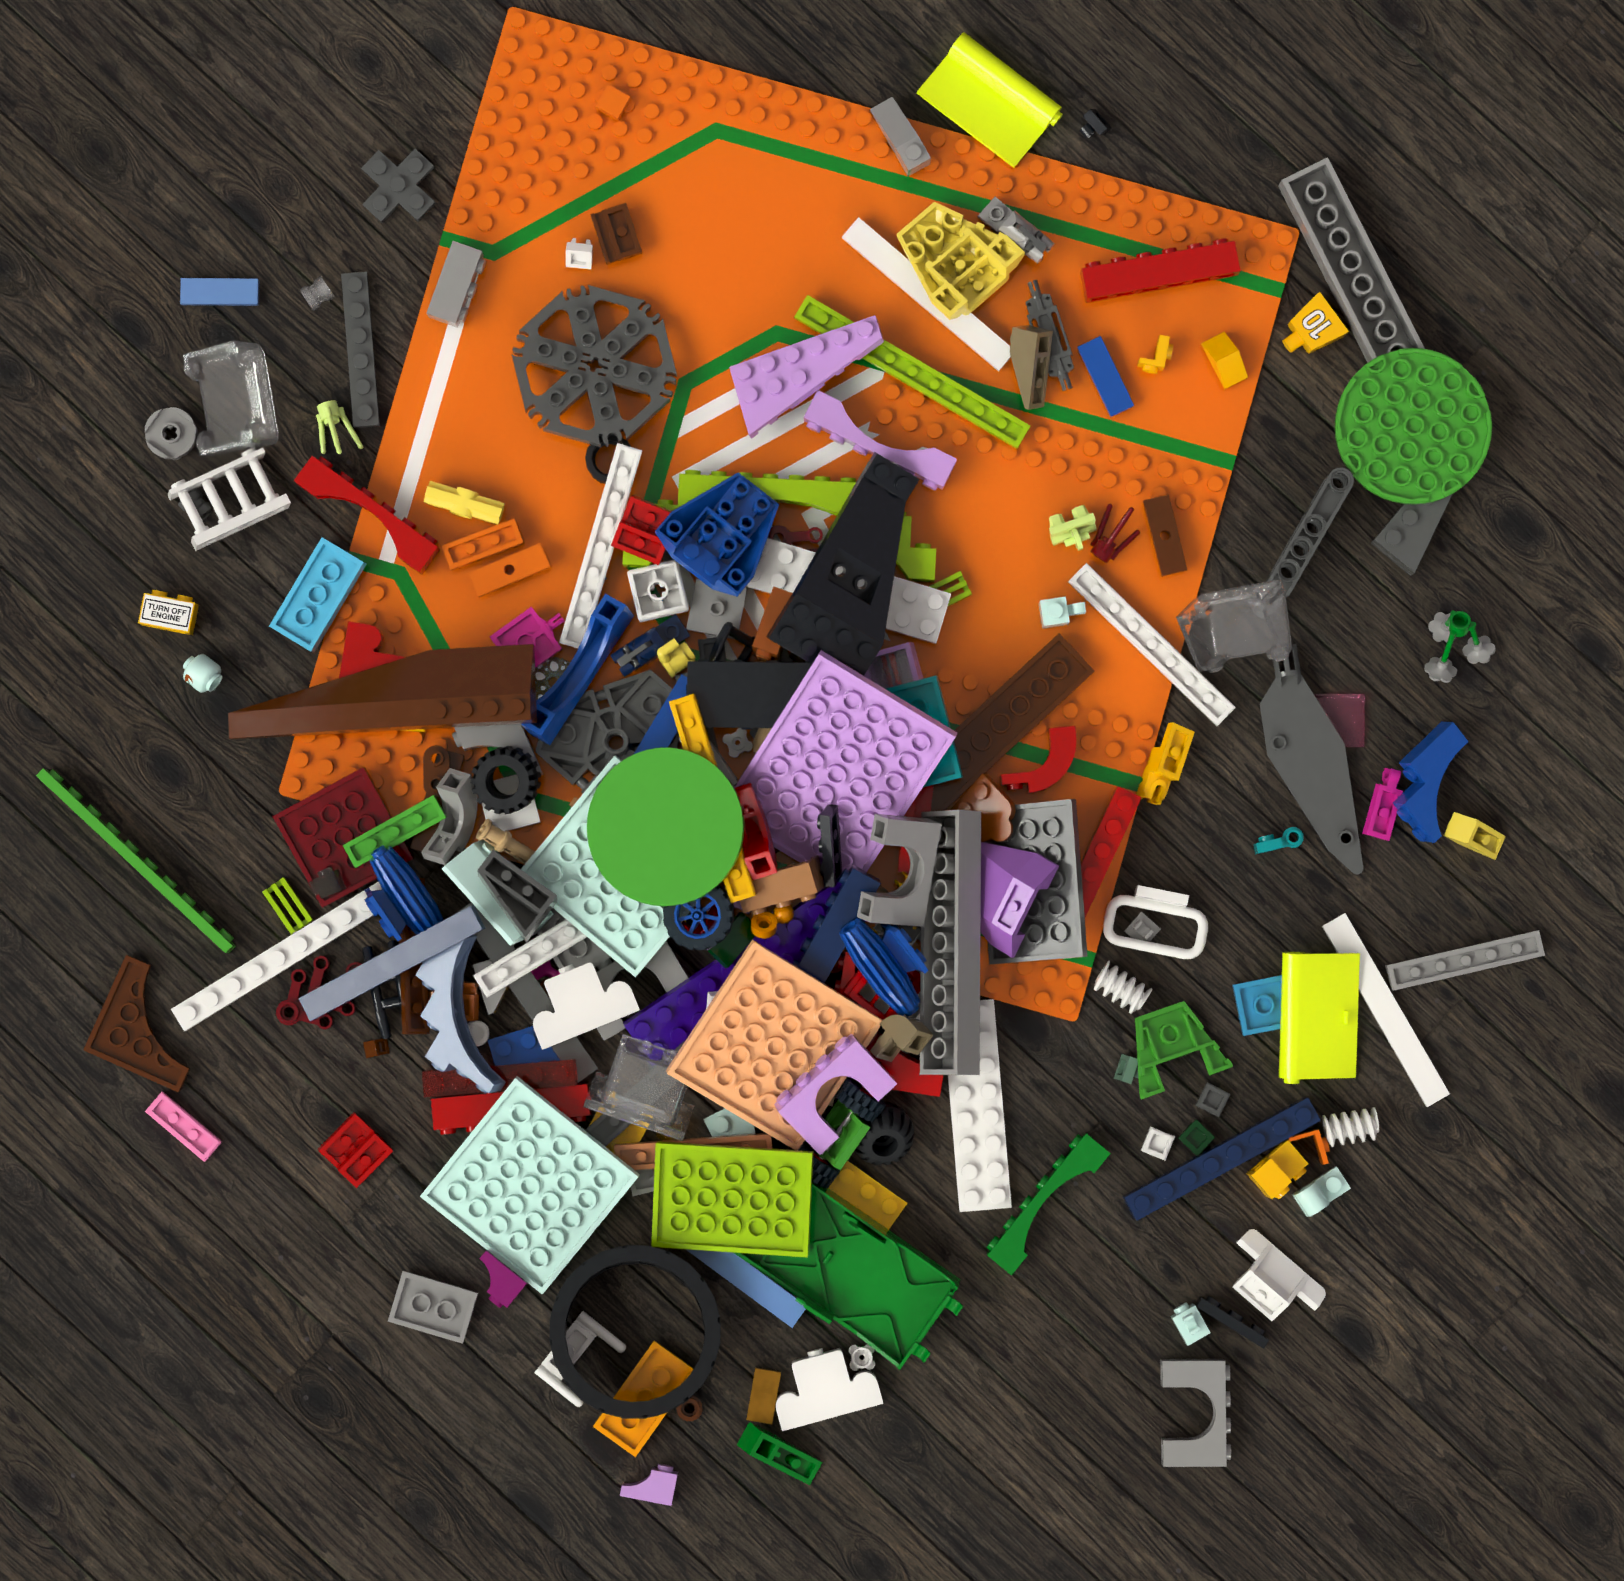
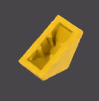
M1225 332L1201 343L1224 390L1248 378L1240 352Z

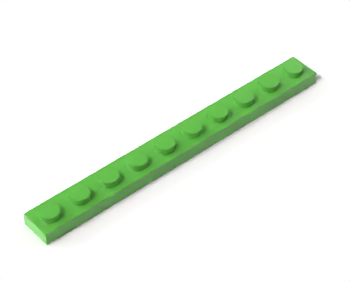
M43 768L36 775L223 952L229 954L236 947L231 942L234 937L224 928L218 930L213 925L215 920L205 910L200 913L194 907L196 902L187 893L181 895L175 889L177 884L169 876L165 875L162 877L156 871L159 867L151 859L146 857L144 860L137 854L139 848L129 839L124 842L118 836L120 830L111 822L105 824L99 818L102 814L91 804L87 807L81 801L83 796L71 786L68 789L61 783L64 778L54 769L49 771Z

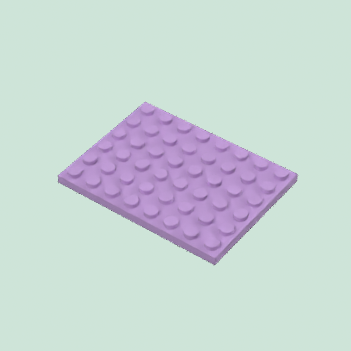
M821 650L735 787L748 783L752 784L758 801L760 800L774 847L800 863L808 861L811 857L817 855L819 856L820 863H822V853L819 852L821 829L817 827V818L828 804L838 805L842 872L845 868L849 870L852 864L867 872L884 847L883 844L870 840L874 815L904 816L956 738L957 732Z

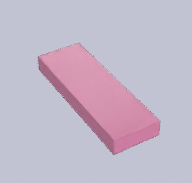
M163 1091L145 1111L204 1162L222 1143L218 1137Z

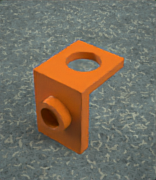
M1319 1129L1295 1134L1287 1139L1291 1142L1313 1135L1320 1163L1322 1165L1329 1164L1326 1152H1330L1326 1137H1321Z

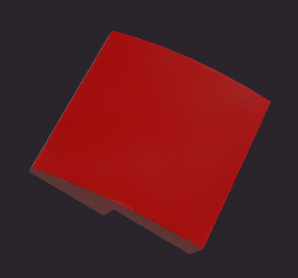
M631 495L611 546L660 565L666 549L655 531L672 511Z
M353 1112L318 1148V1151L357 1188L393 1152V1149L359 1115Z

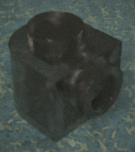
M332 866L317 872L319 877L309 881L314 895H319L321 899L346 889L339 869L333 871Z

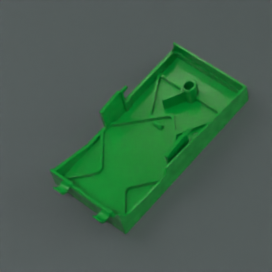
M813 1182L808 1258L734 1253L797 1296L795 1301L828 1324L834 1319L861 1338L899 1370L911 1354L920 1358L923 1363L927 1360L931 1353L920 1342L944 1308L951 1310L956 1316L963 1308V1305L952 1297L959 1287L961 1279L829 1188H822Z

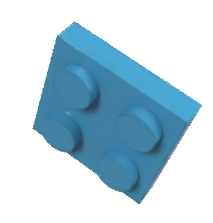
M1282 975L1232 985L1242 1036L1280 1029Z

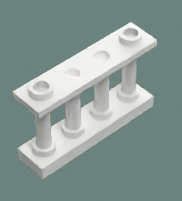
M255 447L250 448L241 454V458L188 482L183 479L171 485L172 489L168 492L169 500L177 497L180 498L196 530L194 532L195 535L191 539L195 551L290 507L291 502L287 494L281 496L278 493L275 494L259 462L260 459L264 458V448L258 450ZM247 465H250L266 497L265 503L257 507L251 503L235 472ZM225 475L243 508L241 510L242 514L236 517L228 515L212 481ZM203 486L219 518L218 525L212 528L204 525L188 493Z

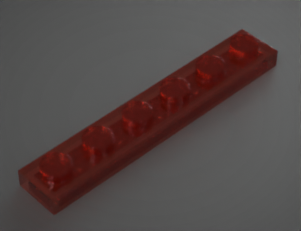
M576 1059L490 1066L506 1082L502 1090L497 1092L505 1091L516 1076L533 1089L578 1085ZM456 1069L446 1072L439 1070L422 1072L424 1098L484 1093L476 1087V1083L471 1079L459 1075Z

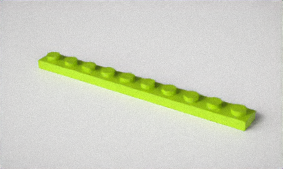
M809 295L806 296L794 316V319L820 334L854 323ZM885 340L862 358L1018 449L1030 428L1029 424Z

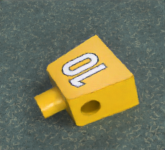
M1319 292L1288 323V327L1293 333L1283 339L1282 342L1290 353L1303 346L1306 352L1310 354L1343 338L1349 331Z

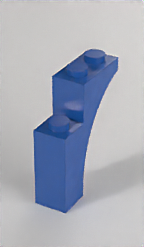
M1441 721L1399 762L1404 769L1403 774L1413 783L1393 804L1398 809V816L1403 821L1409 823L1413 828V835L1421 842L1435 843L1442 836L1436 810L1438 789L1449 763L1461 748L1468 743V740L1454 722Z

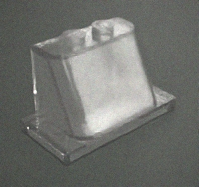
M623 1034L609 1075L596 1071L583 1107L683 1141L695 1105L683 1102L688 1086L666 1073V1069L677 1054L675 1050L664 1049L653 1045L649 1041H641Z

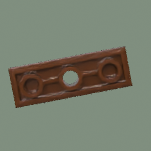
M1169 494L1144 500L1143 505L1161 577L1187 571ZM1162 532H1167L1169 534V539H1161L1160 534Z

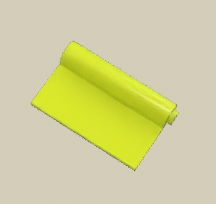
M965 32L958 37L950 48L948 55L917 91L920 97L1013 168L1021 161L1050 124L1054 127L1063 115L1060 112L1062 107Z
M1282 953L1279 1078L1284 1079V1083L1299 1084L1300 1079L1356 1078L1360 953Z

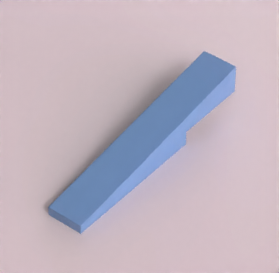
M686 1249L791 1328H793L806 1310L795 1301L797 1297L733 1252Z

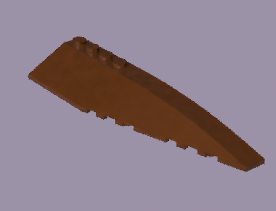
M534 644L428 650L228 713L229 739L537 723Z

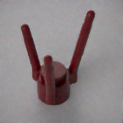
M1108 504L1096 536L1090 544L1093 546L1090 552L1103 562L1108 563L1110 559L1114 561L1117 555L1140 534V531L1136 530L1114 549L1117 544L1113 541L1133 513V507H1130L1126 514H1124L1109 538L1103 536L1101 539L1113 507L1112 504Z

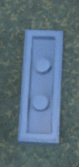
M181 278L180 304L259 306V279Z

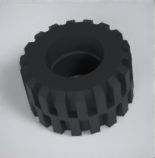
M506 746L504 748H496L484 754L477 761V766L473 767L472 773H474V776L471 777V784H474L475 787L472 789L473 795L477 793L479 798L476 800L478 803H484L486 810L490 811L492 809L496 814H511L528 806L538 794L536 791L541 786V782H538L541 772H537L536 767L538 764L536 761H531L530 758L532 756L529 753L524 754L521 748L513 749L512 746ZM505 765L516 772L519 786L514 794L506 795L496 788L493 775L498 766Z

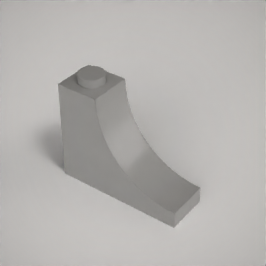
M521 724L454 727L456 732L452 733V736L458 748L462 746L465 751L480 747L504 748L512 746L513 749L521 748L524 754L529 753L532 756L530 758L532 762H537L536 770L537 772L540 771L541 775H543Z

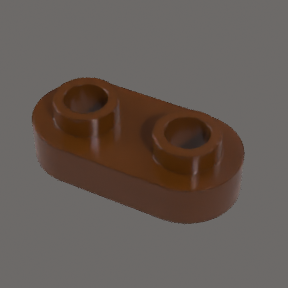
M438 745L429 747L424 753L423 785L428 795L432 796L435 794L436 798H441L438 790L433 789L432 782L434 780L441 781L449 770L450 755L445 748ZM440 754V762L433 763L432 756Z

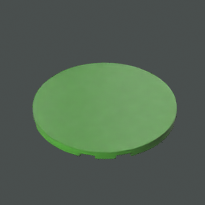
M1406 348L1382 354L1365 364L1352 377L1339 399L1335 415V438L1340 456L1353 477L1368 491L1383 499L1401 504L1415 505L1431 503L1446 498L1471 480L1487 455L1492 436V417L1486 395L1476 378L1463 365L1442 353L1422 348Z
M667 747L654 748L627 757L611 769L603 778L590 803L587 817V838L590 852L597 868L616 890L641 903L654 906H677L704 897L713 891L731 872L743 844L744 815L734 786L715 764L687 750Z

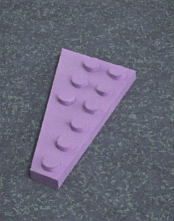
M876 316L868 317L730 366V372L750 438L752 439L759 434L758 431L767 424L771 425L777 421V417L789 408L793 409L818 391L834 375L838 376L844 372V368L853 361L860 360L882 344L884 339Z

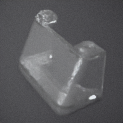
M230 341L183 354L186 375L194 381H199L207 430L200 432L196 441L200 456L208 457L276 444L278 441V430L265 354L259 344Z
M1281 580L1202 594L1176 616L1199 672L1208 670L1210 673L1217 672L1224 667L1223 664L1229 659L1266 653L1268 659H1274L1275 662L1288 658L1289 653L1292 651L1286 593Z

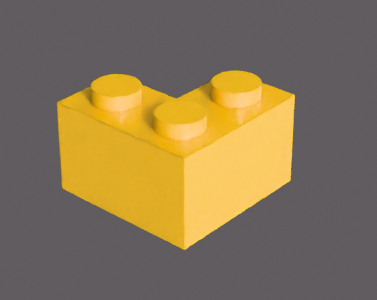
M1284 1140L1246 1174L1266 1197L1280 1199L1290 1190L1288 1185L1292 1182L1291 1179L1293 1178L1296 1181L1307 1171L1304 1167L1309 1163L1288 1140Z

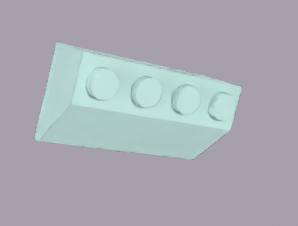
M484 840L474 842L448 862L442 870L511 946L524 939L478 877L477 872L491 851L494 850V846ZM552 911L548 913L533 935L554 915Z

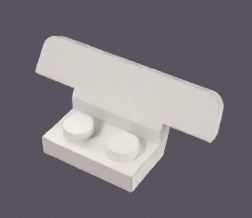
M1250 1229L1239 1239L1237 1244L1252 1256L1255 1261L1235 1282L1232 1288L1268 1319L1273 1321L1290 1305L1296 1295L1314 1311L1320 1306L1326 1296L1325 1289L1257 1230Z

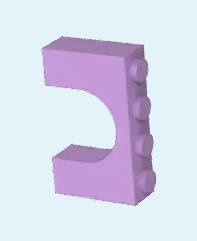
M852 1033L848 1037H842L835 1044V1049L828 1055L821 1056L809 1073L805 1072L796 1080V1085L789 1091H783L774 1104L783 1118L819 1155L839 1138L835 1129L816 1110V1096L825 1082L839 1076L851 1077L860 1082L877 1101L882 1099L897 1085L892 1075Z

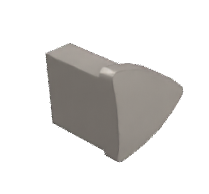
M654 1169L635 1170L640 1175L631 1186L632 1196L653 1192Z

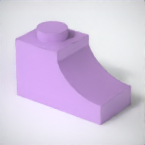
M658 1464V1468L652 1467L650 1475L645 1479L635 1483H623L620 1496L671 1506L678 1472L673 1471V1466Z

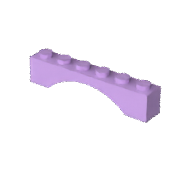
M819 390L816 392L804 416V422L807 423L806 427L817 433H820L822 430L830 434L829 438L841 445L847 442L854 446L852 450L863 456H867L868 453L873 455L876 452L915 477L923 480L922 484L934 491L937 488L943 490L957 462L956 458L934 447L924 450H901L890 448L874 441L854 425L841 401Z

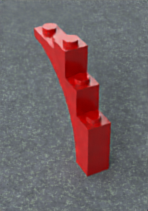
M846 949L845 955L841 954L839 957L837 970H842L841 980L835 981L834 990L845 997L847 996L842 991L856 974L855 964ZM879 1030L866 1048L870 1053L877 1039L882 1035ZM900 1050L892 1062L876 1058L873 1055L897 1082V1085L891 1090L940 1097L943 1075H920L919 1059L905 1054L902 1050Z

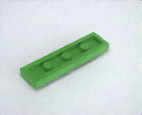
M434 794L349 841L343 847L354 867L357 868L373 858L371 853L380 846L384 845L385 848H393L442 821L447 816Z

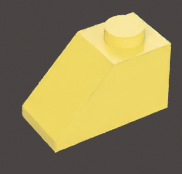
M1456 812L1453 813L1444 834L1445 837L1455 843L1496 860L1506 837L1481 821Z

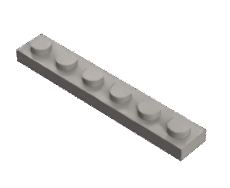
M1537 930L1386 965L1391 991L1545 956L1540 932Z

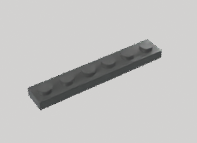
M368 273L341 274L353 427L380 426Z

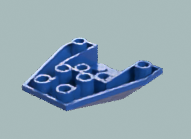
M738 472L673 510L656 529L655 533L671 558L708 587L738 597L755 575L779 504Z

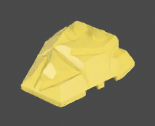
M933 202L897 233V238L931 303L949 320L958 318L962 314L965 316L969 315L1007 282L1009 273L1018 266L1025 255V252L1007 235L1001 232L998 234L985 229V225L977 222V224L967 221L963 219L962 214L936 202Z

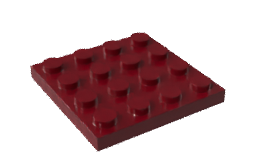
M365 767L272 816L322 908L377 879L370 860L355 868L343 847L349 841L392 818ZM405 841L393 847L405 862L414 859Z

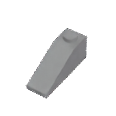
M893 97L870 109L908 177L930 165L931 157Z

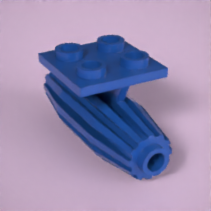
M382 845L371 853L373 858L370 859V863L382 890L371 891L370 888H367L365 890L367 898L364 900L374 917L378 914L381 916L382 919L379 922L389 938L394 936L397 941L401 940L400 934L405 925L417 935L443 921L437 904L414 870L392 847L385 848Z
M856 918L850 921L841 929L839 935L852 961L876 994L898 1015L903 1016L905 1014L907 1017L911 1016L919 1009L920 998L907 972L919 970L924 974L929 970L924 964L927 961L918 949L915 950L909 944L912 940L906 931L899 929L896 925L880 924L885 931L881 939L862 919Z

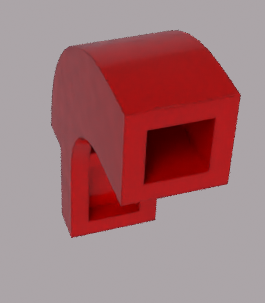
M1075 726L1049 728V755L1046 762L1040 768L1031 772L1001 774V786H1007V790L1023 789L1022 784H1027L1028 794L1043 791L1059 781L1069 769L1075 755Z
M751 783L735 787L744 815V860L752 881L777 873L775 849L760 800L758 801Z

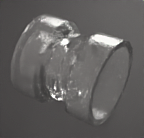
M321 275L314 279V283L311 286L305 285L299 289L313 311L320 307L321 302L330 301L335 298Z

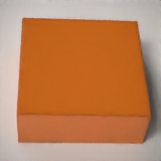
M608 84L595 107L619 121L631 97Z

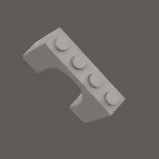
M884 814L874 815L870 840L883 845L904 847L910 857V871L905 882L893 892L861 891L857 913L858 918L870 923L924 927V921L928 912L929 893L932 889L933 870L937 861V847L941 838V823L928 818Z
M667 941L645 966L657 976L666 992H669L689 978ZM611 959L597 966L599 971L596 973L604 992H607L615 976L625 969L617 961L612 963ZM620 1018L598 1027L597 1030L603 1040L606 1041L626 1028L623 1024V1019Z
M1160 1359V1384L1162 1387L1197 1388L1208 1395L1213 1407L1211 1423L1203 1433L1190 1438H1161V1464L1163 1467H1227V1460H1231V1444H1226V1434L1231 1433V1419L1226 1418V1407L1231 1405L1230 1391H1226V1381H1230V1365H1225L1224 1359Z

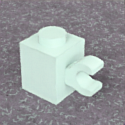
M1066 596L1040 600L1038 603L1042 629L1068 625L1070 623L1069 616L1086 613L1085 602L1067 605Z
M1186 1302L1174 1309L1175 1314L1170 1316L1187 1346L1210 1334L1207 1325L1194 1304L1188 1305Z

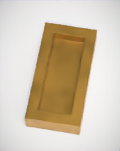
M755 1367L746 1420L772 1424L781 1376L780 1371Z

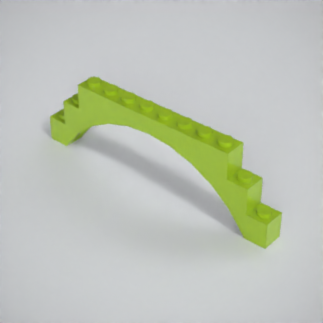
M685 470V474H679L678 505H673L672 500H658L656 505L673 511L731 476H726L727 472L711 471V475H701L699 470ZM739 472L777 503L813 507L835 516L838 515L856 484L855 478L846 477L841 478V481L837 482L830 481V477L816 476L815 480H804L802 475H789V479H778L777 474H763V478L752 477V473ZM904 512L896 565L908 581L934 582L936 549L931 548V544L917 543L915 548L910 547L912 516H906L907 512ZM623 551V567L641 568L653 564Z

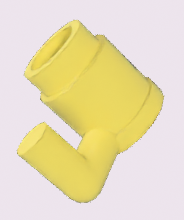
M675 638L657 650L658 659L671 678L688 667L689 660L696 659L686 642L684 641L679 645Z

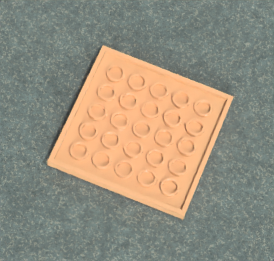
M752 940L666 1069V1073L790 1148L799 1150L805 1139L777 1111L774 1104L777 1102L778 1096L783 1091H789L795 1086L796 1080L803 1073H809L821 1056L832 1052L835 1049V1044L842 1037H848L852 1033L867 1048L883 1020ZM847 1076L834 1077L821 1086L815 1101L816 1110L820 1115L823 1114Z

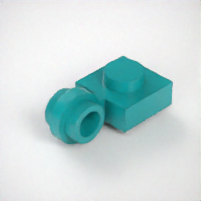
M1290 827L1284 831L1280 838L1274 839V834L1259 837V843L1253 844L1255 855L1285 847L1296 848L1303 842V833L1299 828ZM1290 833L1297 835L1296 842L1289 840Z

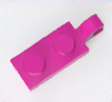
M1392 768L1384 769L1382 774L1383 785L1375 784L1362 834L1390 841L1398 810L1393 802L1403 793L1402 790L1396 789L1401 771Z

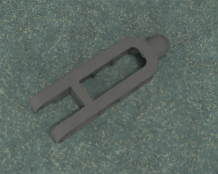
M1342 467L1332 470L1320 485L1254 602L1253 611L1259 618L1264 620L1277 609L1280 602L1285 600L1294 589L1353 486L1354 477L1348 469ZM1333 479L1339 480L1342 483V488H1337L1333 484ZM1307 524H1313L1317 529V533H1311L1307 528ZM1294 546H1300L1304 551V556L1297 555L1294 551ZM1281 568L1288 569L1291 573V578H1285L1281 573ZM1264 604H1267L1269 606V609H1266L1264 607Z

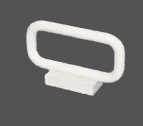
M1138 885L1135 888L1134 896L1119 895L1108 903L1104 916L1103 933L1110 943L1117 946L1181 959H1193L1199 956L1205 947L1208 921L1201 911L1186 907L1189 895ZM1121 905H1127L1195 919L1198 923L1195 944L1190 949H1184L1119 936L1113 930L1116 910Z

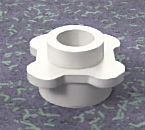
M738 728L736 732L723 736V743L727 744L729 755L733 758L738 757L744 751L749 752L753 748L752 742L748 741L746 737L747 731L745 729ZM739 740L740 744L736 745L735 741Z
M868 1344L861 1347L857 1345L850 1346V1368L854 1371H857L859 1368L873 1369L875 1367V1361H873L872 1356L874 1349ZM860 1355H864L863 1360L859 1358Z

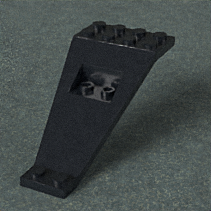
M874 452L797 587L766 636L768 639L811 664L822 650L861 675H865L883 646L905 505L920 479ZM842 566L843 572L836 574V569ZM864 579V585L857 587L858 581Z

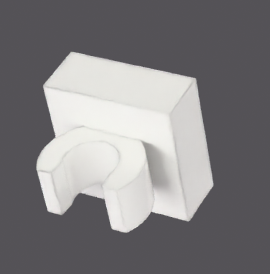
M573 238L571 242H567L566 267L592 269L593 245L591 241L587 239L586 244L576 243V238Z

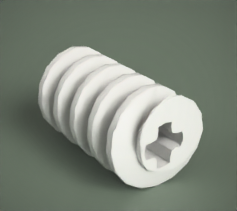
M1108 961L1095 980L1094 990L1097 991L1104 987V997L1113 993L1111 1001L1114 1003L1119 998L1122 999L1120 1007L1124 1008L1130 1004L1129 1013L1132 1014L1143 1006L1152 992V988L1143 992L1144 983H1140L1135 987V977L1126 981L1127 972L1123 971L1117 975L1119 967L1115 965L1109 970L1110 961Z
M1375 1107L1371 1109L1370 1115L1366 1109H1362L1360 1117L1356 1110L1351 1111L1350 1118L1346 1112H1341L1339 1120L1333 1113L1330 1115L1329 1122L1325 1115H1322L1324 1134L1331 1147H1334L1335 1139H1338L1341 1145H1345L1346 1137H1349L1351 1143L1355 1144L1356 1136L1358 1135L1362 1142H1365L1366 1134H1369L1373 1141L1376 1140V1134L1379 1132V1121Z

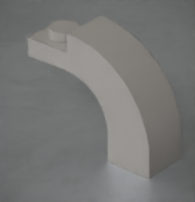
M449 768L436 788L441 797L443 810L447 818L440 821L436 832L421 853L424 859L446 865L455 851L462 852L466 847L474 828L478 801L476 800L478 799L477 793L473 795L472 789L475 787L474 784H471V774Z

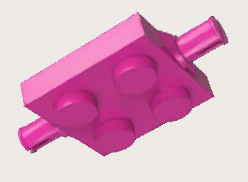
M531 606L492 634L490 638L496 646L534 644L536 669L562 650L552 630L565 621L558 613L546 622L537 615Z

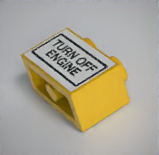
M152 590V594L144 593L138 624L193 635L199 605L192 602V597L178 595L177 599L167 597V592Z

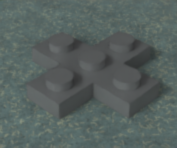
M414 149L397 167L378 150L361 168L379 186L362 204L363 207L383 223L400 205L419 222L436 204L418 186L435 168L434 165Z

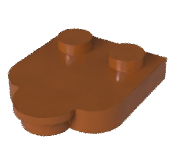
M982 773L950 810L981 811V842L992 840L1003 842L1009 839L1013 833L1011 820L1015 816V804L987 773Z

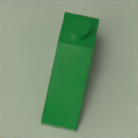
M751 1422L748 1423L737 1443V1446L748 1455L808 1485L811 1484L823 1463Z

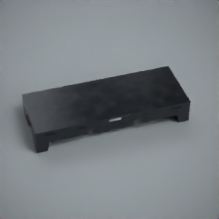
M709 659L689 660L686 696L696 695L705 727L741 728L752 730V728H772L812 664L807 661L780 662V660H767V662H746L742 660L709 661Z

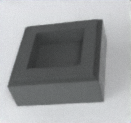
M1206 1082L1195 1106L1219 1117L1230 1093Z

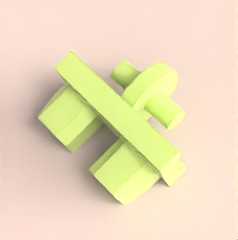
M1084 505L1071 510L1074 518L1071 521L1065 522L1062 514H1055L1049 517V533L1053 546L1064 542L1066 547L1075 544L1078 551L1082 550V541L1090 539L1089 533L1097 531L1095 516L1093 513L1089 514Z

